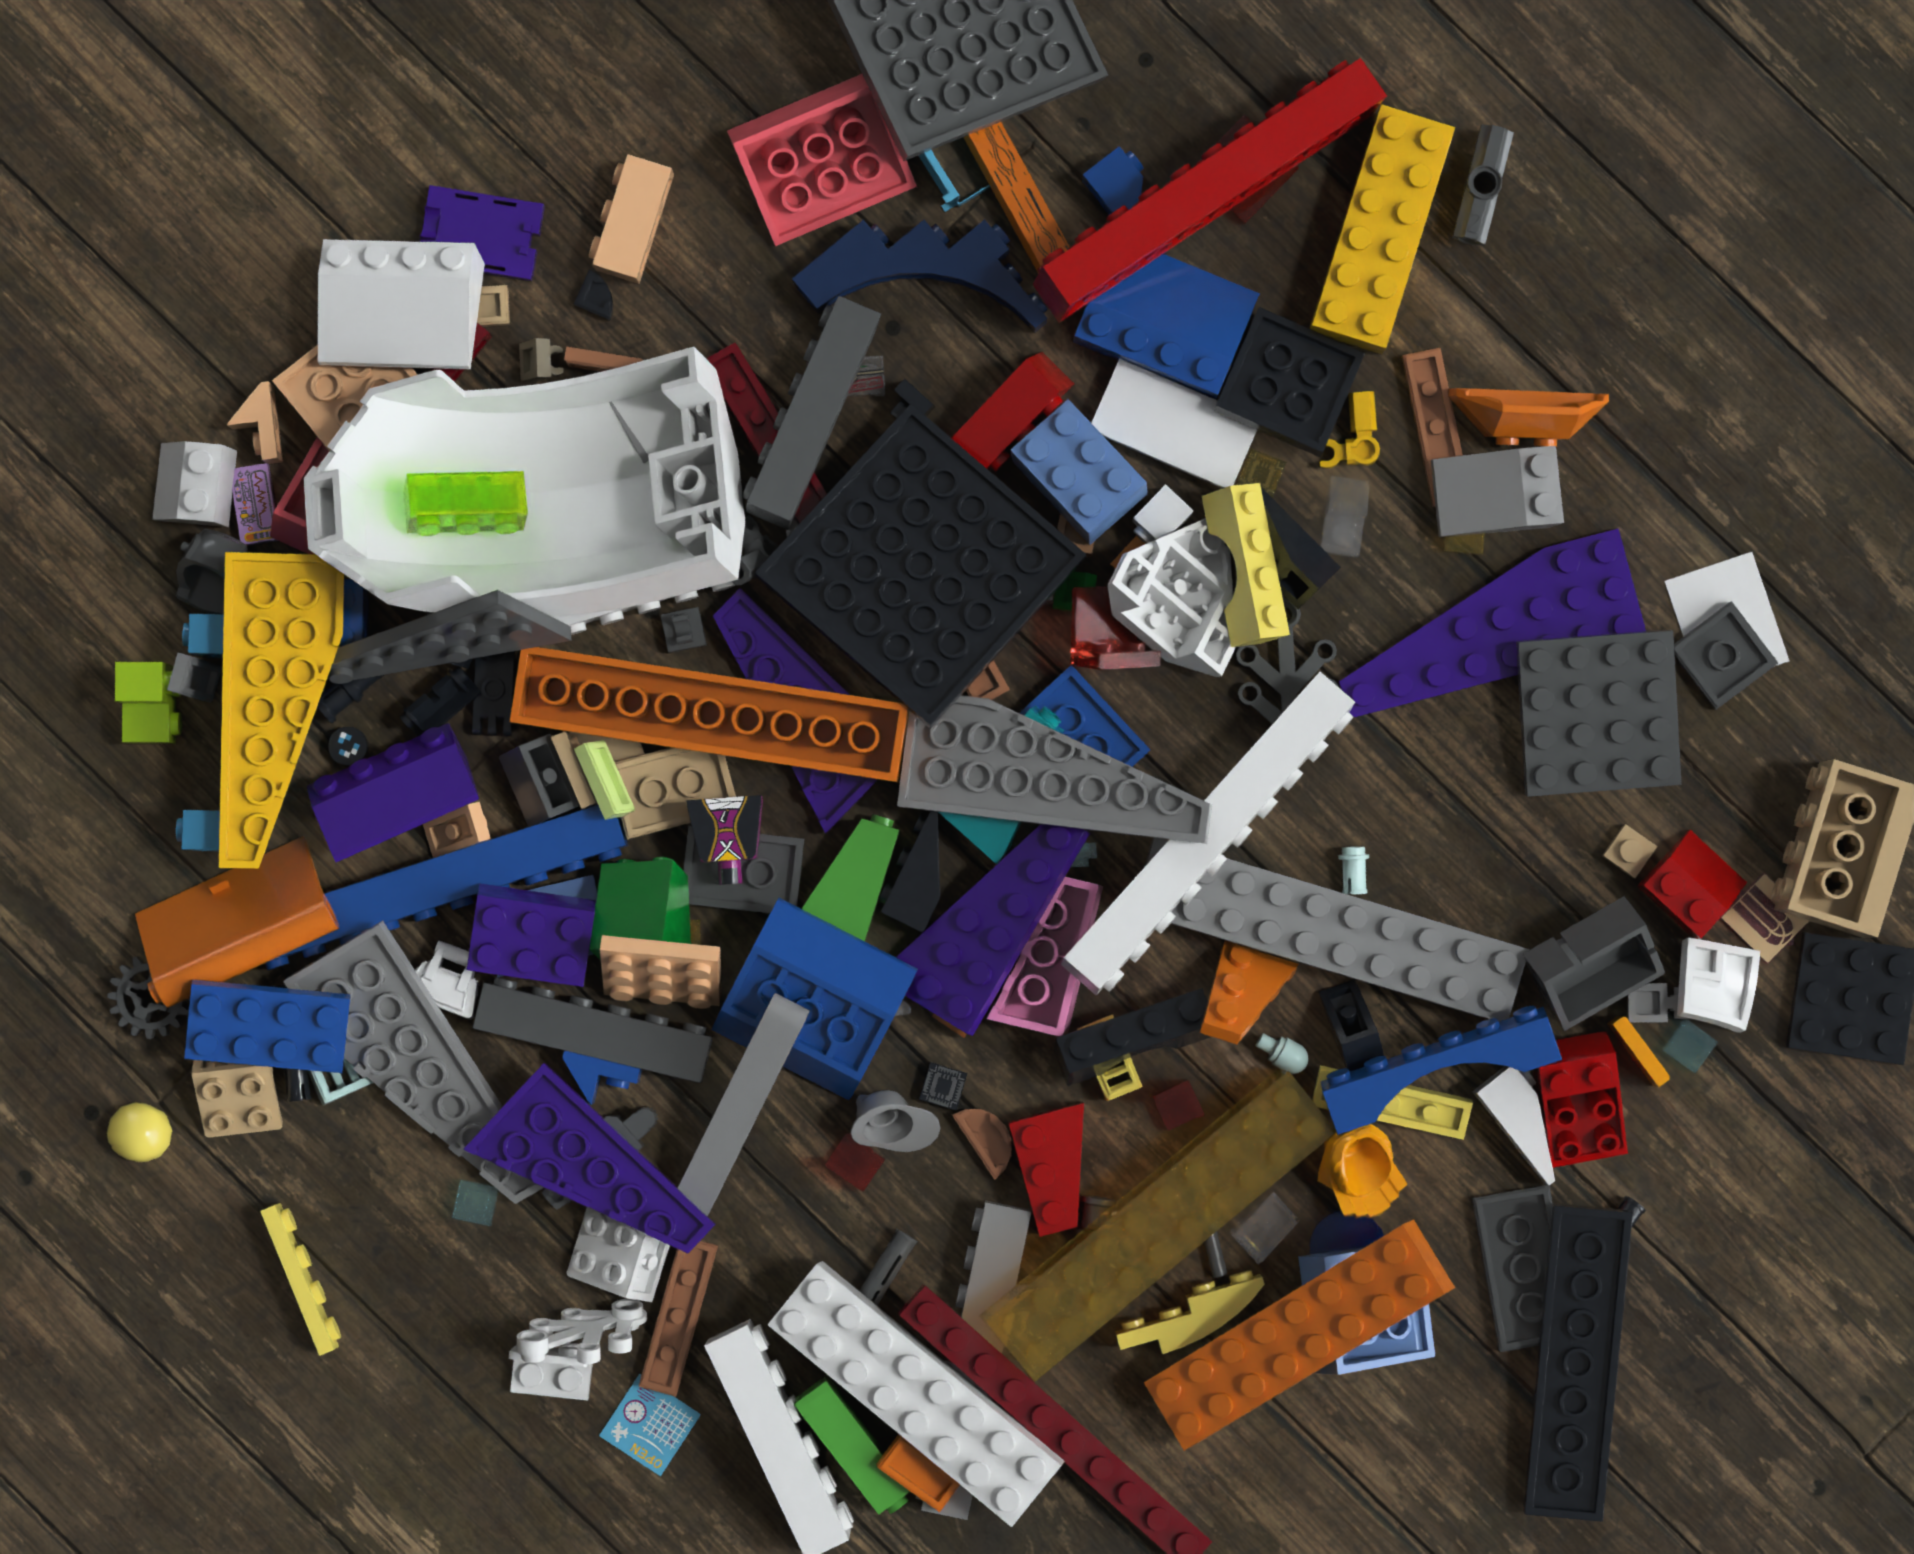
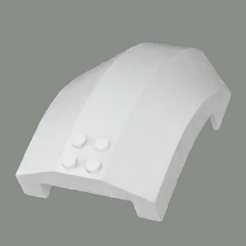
M695 347L582 377L535 385L464 391L442 370H433L373 387L360 400L363 406L350 423L345 421L327 447L331 450L317 468L312 466L304 477L308 549L389 605L435 613L499 590L551 617L632 607L738 580L745 515L738 451L717 370ZM609 402L614 404L648 454L649 461L643 463Z

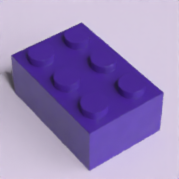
M480 883L466 970L583 987L596 900Z

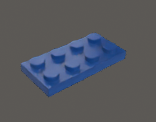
M192 979L184 1059L342 1073L350 994Z

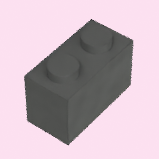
M551 734L520 745L499 756L528 827L560 816L580 806L553 744Z

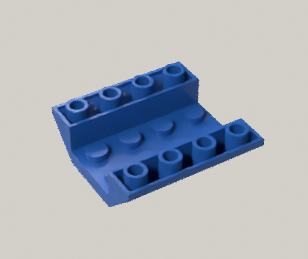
M778 898L711 1030L747 1048L775 993L809 1009L808 1017L783 1067L850 1100L887 1032L918 969Z

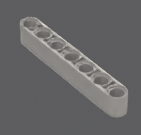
M777 993L773 995L678 1186V1189L707 1216L810 1012L809 1009Z

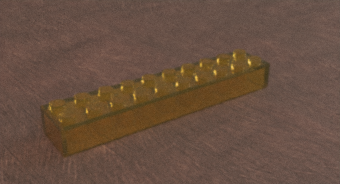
M1277 1069L979 1315L1024 1373L1034 1382L1037 1381L1337 1131L1292 1074L1287 1070Z

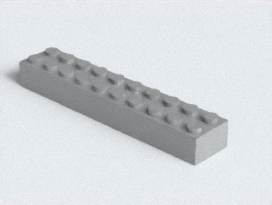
M1153 837L1145 866L1168 840ZM1228 858L1213 876L1207 872L1197 882L1202 888L1187 905L1180 901L1171 911L1176 916L1171 922L1173 925L1485 1019L1497 1018L1498 1021L1510 1017L1526 963L1523 954L1529 951V949Z

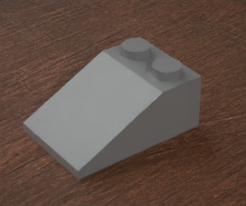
M1556 446L1519 448L1431 460L1439 537L1544 529L1564 523Z

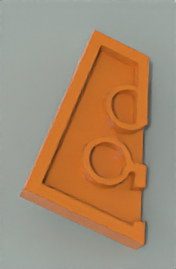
M1225 940L1218 960L1200 1033L1237 1045L1259 1019L1265 1007L1276 998L1283 985L1294 976L1299 964Z

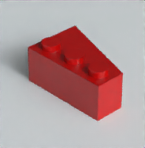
M1043 352L1027 358L955 433L952 439L988 470L991 468L994 472H997L1011 457L1007 451L1017 441L1020 442L1036 428L1034 424L1044 414L1047 417L1064 402L1061 397L1075 383Z
M1083 1101L1008 1122L1040 1237L1078 1227L1084 1116Z

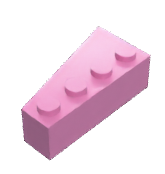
M1069 877L1063 879L1023 948L1011 975L1006 980L1002 988L1003 990L987 1019L1059 1037L1068 1034L1080 981L1066 970L1061 963L1066 954L1095 923L1103 886Z

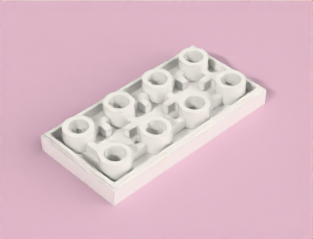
M1120 358L1091 423L1105 438L1220 488L1234 485L1257 431L1213 411L1217 400Z

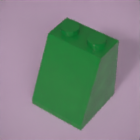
M655 857L652 861L641 862L620 859L616 863L601 864L589 950L601 961L600 945L602 935L691 944L688 875L674 860L667 857Z

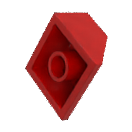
M1688 830L1637 887L1692 938L1701 939L1726 913L1747 882L1692 830Z

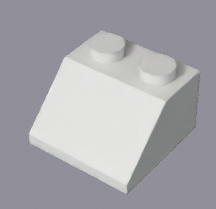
M187 441L161 443L152 520L229 527L237 450L221 444Z

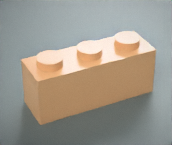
M627 154L624 164L620 162L617 164L612 180V185L617 186L613 201L607 199L604 204L600 221L605 222L601 237H594L589 252V258L594 259L592 265L596 271L640 284L674 177L671 167Z

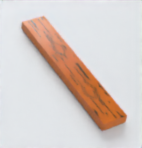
M999 122L963 137L1036 271L1044 264L1042 260L1056 249L1062 247L1064 252L1069 250V244L1003 124Z

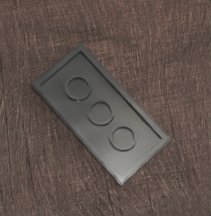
M1540 1185L1471 1197L1498 1351L1504 1352L1539 1346L1553 1208L1550 1185Z

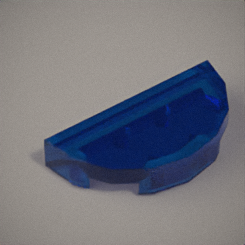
M1340 1210L1328 1214L1316 1225L1310 1237L1309 1254L1366 1247L1383 1237L1384 1234L1372 1218H1367L1366 1216L1356 1219L1354 1216L1344 1217Z

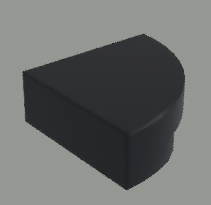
M589 269L574 305L610 321L613 314V298L610 289L601 276Z

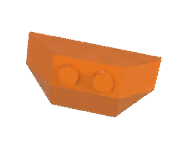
M1469 388L1448 389V397L1484 437H1496V445H1519V438L1534 439V446L1557 447V440L1570 439L1609 402V394Z

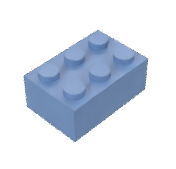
M1069 399L1010 450L1014 465L1089 545L1147 495V482Z

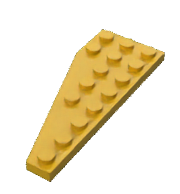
M225 552L219 868L259 869L343 636L344 574L315 554Z

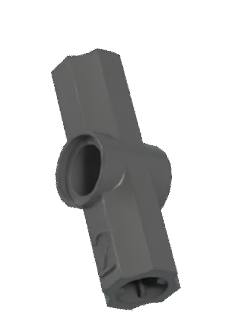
M1482 124L1480 126L1468 177L1464 183V193L1452 238L1470 245L1485 246L1498 193L1502 188V177L1514 132L1495 125ZM1477 177L1488 178L1493 186L1492 192L1488 194L1479 193L1474 188L1473 180Z

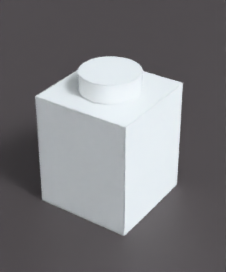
M1165 484L1133 518L1132 522L1137 526L1133 532L1147 544L1177 531L1194 511Z

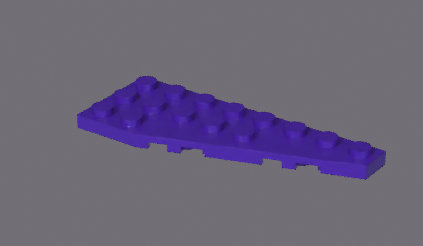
M1619 528L1541 549L1338 682L1339 688L1355 701L1349 713L1355 718L1518 675L1516 641L1646 631Z

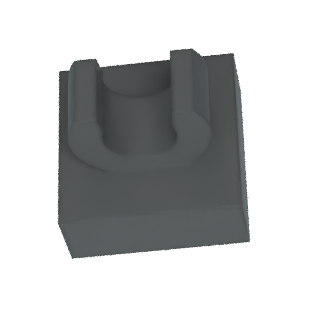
M699 607L661 615L669 654L707 646Z

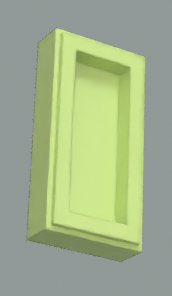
M604 740L588 742L574 748L604 819L623 817L635 811Z

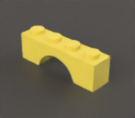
M1260 483L1228 486L1201 496L1209 534L1219 537L1227 544L1236 565L1237 582L1232 600L1224 609L1231 647L1262 644L1290 635Z

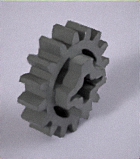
M140 956L133 958L134 968L121 965L119 968L124 975L123 978H112L110 981L118 987L117 992L107 994V998L117 1000V1005L110 1009V1013H121L123 1016L118 1025L125 1027L132 1024L131 1035L138 1036L142 1029H145L147 1039L155 1037L156 1029L159 1030L162 1036L170 1035L168 1026L170 1024L176 1028H181L183 1023L179 1016L180 1014L189 1015V1008L185 1006V1001H190V998L169 1008L163 1003H150L147 1005L148 998L143 996L144 993L137 990H149L147 983L152 981L151 974L148 980L141 983L133 979L138 974L149 970L148 963L144 964ZM127 995L132 998L135 1010L133 1013L128 1007ZM163 1010L170 1013L161 1021L149 1023L155 1012Z

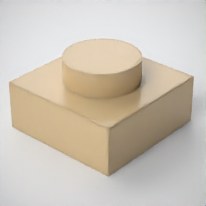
M1624 824L1602 854V857L1630 877L1636 878L1658 846Z

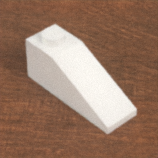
M1504 1066L1472 1092L1541 1181L1546 1185H1551L1555 1181L1538 1095L1532 1088L1536 1081L1528 1071L1522 1072Z

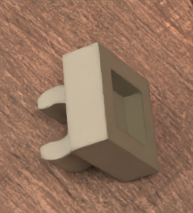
M535 338L519 343L521 382H537L563 373V368H555L551 365V355L563 353L562 347L557 345L550 346V339Z

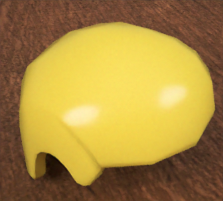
M137 1102L121 1106L110 1118L107 1129L108 1143L112 1146V1149L121 1157L135 1162H148L160 1157L170 1145L172 1134L169 1120L163 1111L146 1103Z

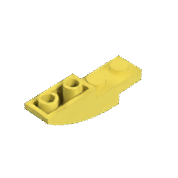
M1252 1270L1229 1276L1231 1283L1215 1286L1214 1281H1209L1192 1286L1193 1293L1185 1295L1189 1311L1182 1312L1181 1306L1159 1312L1160 1319L1145 1323L1143 1317L1122 1322V1330L1115 1331L1120 1350L1158 1340L1161 1353L1165 1354L1206 1337L1230 1321L1253 1300L1265 1285L1263 1277L1260 1274L1253 1276Z

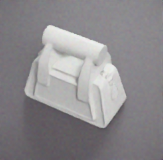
M439 940L431 961L422 962L415 971L440 1009L472 1020L476 1015L479 981H476V978H474L475 971L466 970L469 951ZM444 959L465 966L462 975L443 968Z

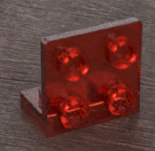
M1108 586L1073 588L1070 665L1098 670L1160 666L1161 651L1145 649V642L1137 641V636L1112 616Z

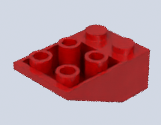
M1603 1031L1556 1040L1562 1060L1533 1069V1076L1536 1081L1535 1088L1539 1099L1552 1167L1628 1154L1616 1051L1607 1032Z

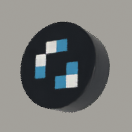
M342 727L331 735L328 749L331 757L336 762L351 766L354 762L365 759L369 750V743L365 734L359 729Z

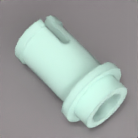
M1364 846L1342 847V855H1338V859L1342 860L1343 869L1342 893L1367 894L1365 859H1369V854H1365Z

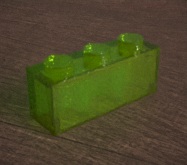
M524 471L406 474L403 495L407 533L433 536L443 532L473 535L477 532L496 531L499 534H512L516 531H524L528 514Z

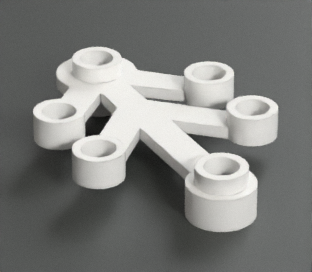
M635 1299L617 1300L612 1303V1310L567 1308L561 1311V1320H551L548 1318L531 1320L529 1322L530 1330H524L517 1334V1352L525 1362H539L545 1359V1354L550 1348L583 1338L582 1343L577 1345V1361L582 1364L597 1363L601 1360L599 1343L603 1331L616 1327L615 1332L608 1335V1350L612 1353H627L632 1350L631 1331L638 1329L639 1325L647 1321V1312L643 1309V1303Z

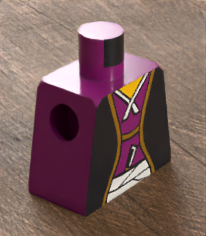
M761 795L687 800V808L701 863L717 862L719 885L742 883L741 860L757 859L763 797Z

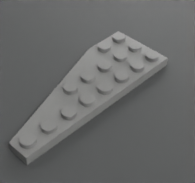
M960 696L931 729L909 711L897 802L898 807L1207 844L1212 804L990 699Z

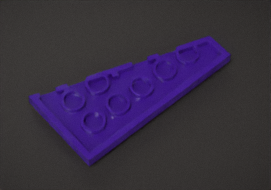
M741 588L713 615L746 679L850 695ZM791 766L825 834L879 780Z

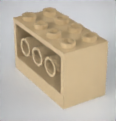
M1836 759L1819 762L1817 768H1811L1805 788L1810 790L1806 805L1800 804L1795 816L1794 826L1799 828L1795 841L1788 842L1783 855V863L1787 864L1783 879L1778 878L1773 887L1771 900L1777 901L1773 910L1861 938H1878L1914 823V784ZM1849 803H1853L1856 808L1855 816L1850 815L1848 810ZM1839 840H1842L1845 846L1844 853H1839L1837 849V842ZM1831 877L1833 889L1828 891L1825 886V880Z

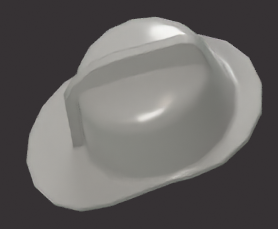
M882 1090L870 1095L858 1096L856 1100L857 1119L852 1125L851 1135L853 1140L861 1145L899 1152H911L931 1145L938 1137L941 1128L938 1118L932 1112L909 1106L905 1099L896 1091Z

